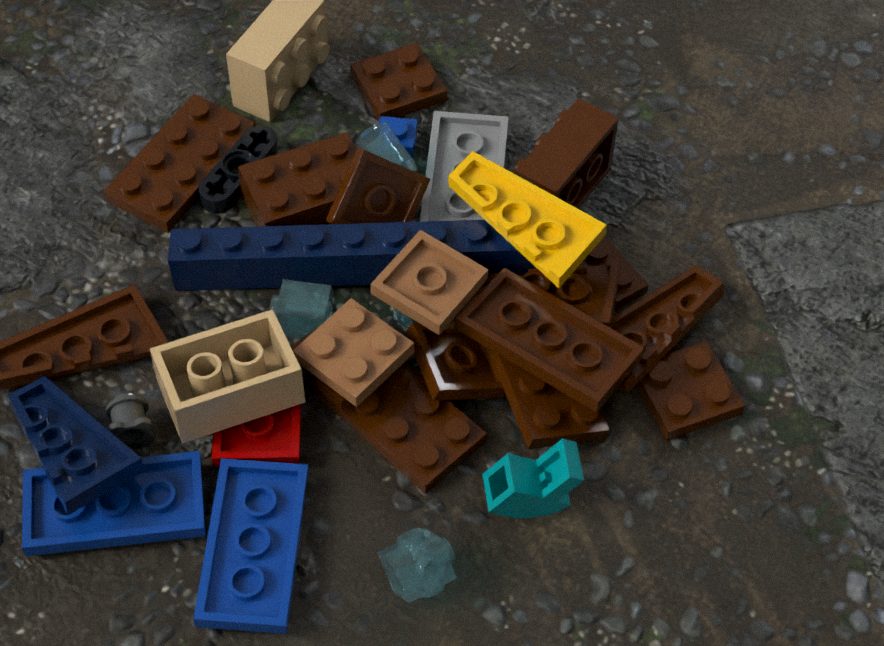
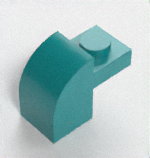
M561 439L536 460L507 453L482 474L488 512L512 518L547 516L571 505L569 492L584 481L577 442L567 439Z

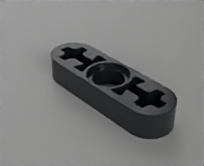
M264 125L249 128L201 181L199 185L200 201L202 207L207 212L213 214L227 212L242 197L239 174L229 171L232 166L247 164L278 154L277 134L272 128Z

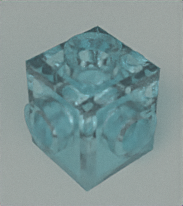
M425 528L408 530L397 538L396 543L377 552L393 592L408 603L420 597L428 598L437 595L445 588V584L457 578L451 564L455 561L451 545L445 537H439Z

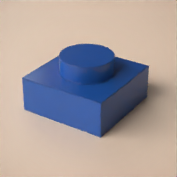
M380 116L375 144L376 154L413 158L418 120Z

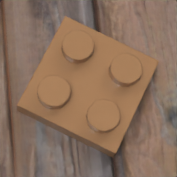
M419 230L370 284L371 294L440 335L487 281L488 269Z
M352 298L293 350L299 365L356 407L415 353L414 342Z

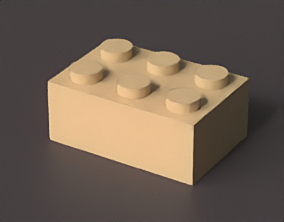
M273 0L226 53L232 104L234 107L268 122H271L279 111L286 109L292 95L299 87H303L307 83L311 72L318 64H322L329 54L330 46L327 43L328 18L325 12V0Z
M273 309L150 348L157 382L182 444L306 402L301 367Z

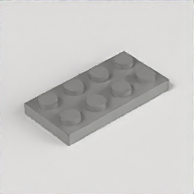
M434 111L426 168V177L431 180L423 195L420 222L484 220L449 187L448 175L472 151L504 168L509 117Z

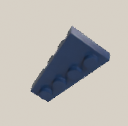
M45 376L8 395L10 407L68 515L144 471L142 459L139 455Z

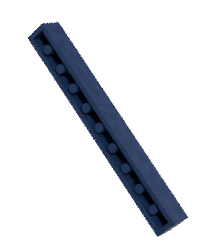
M485 220L171 229L168 264L175 291L370 285L419 230L487 268L488 274L500 273L503 268H506L517 275H524L528 273V269L536 268Z

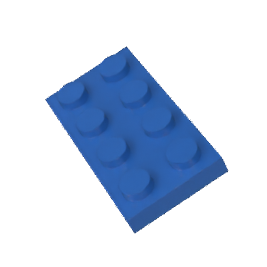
M200 451L141 457L143 472L70 515L66 513L43 468L23 470L22 549L25 556L206 536L203 472Z
M221 458L193 618L195 627L287 634L309 477L308 464Z

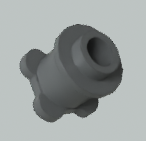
M123 393L116 396L106 406V415L112 422L108 426V430L127 446L149 444L154 440L153 431L149 430L152 428L151 420L146 418V413L149 409L147 400L134 393Z

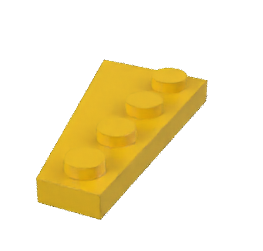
M474 151L448 175L449 187L557 288L562 286L606 235L607 224Z

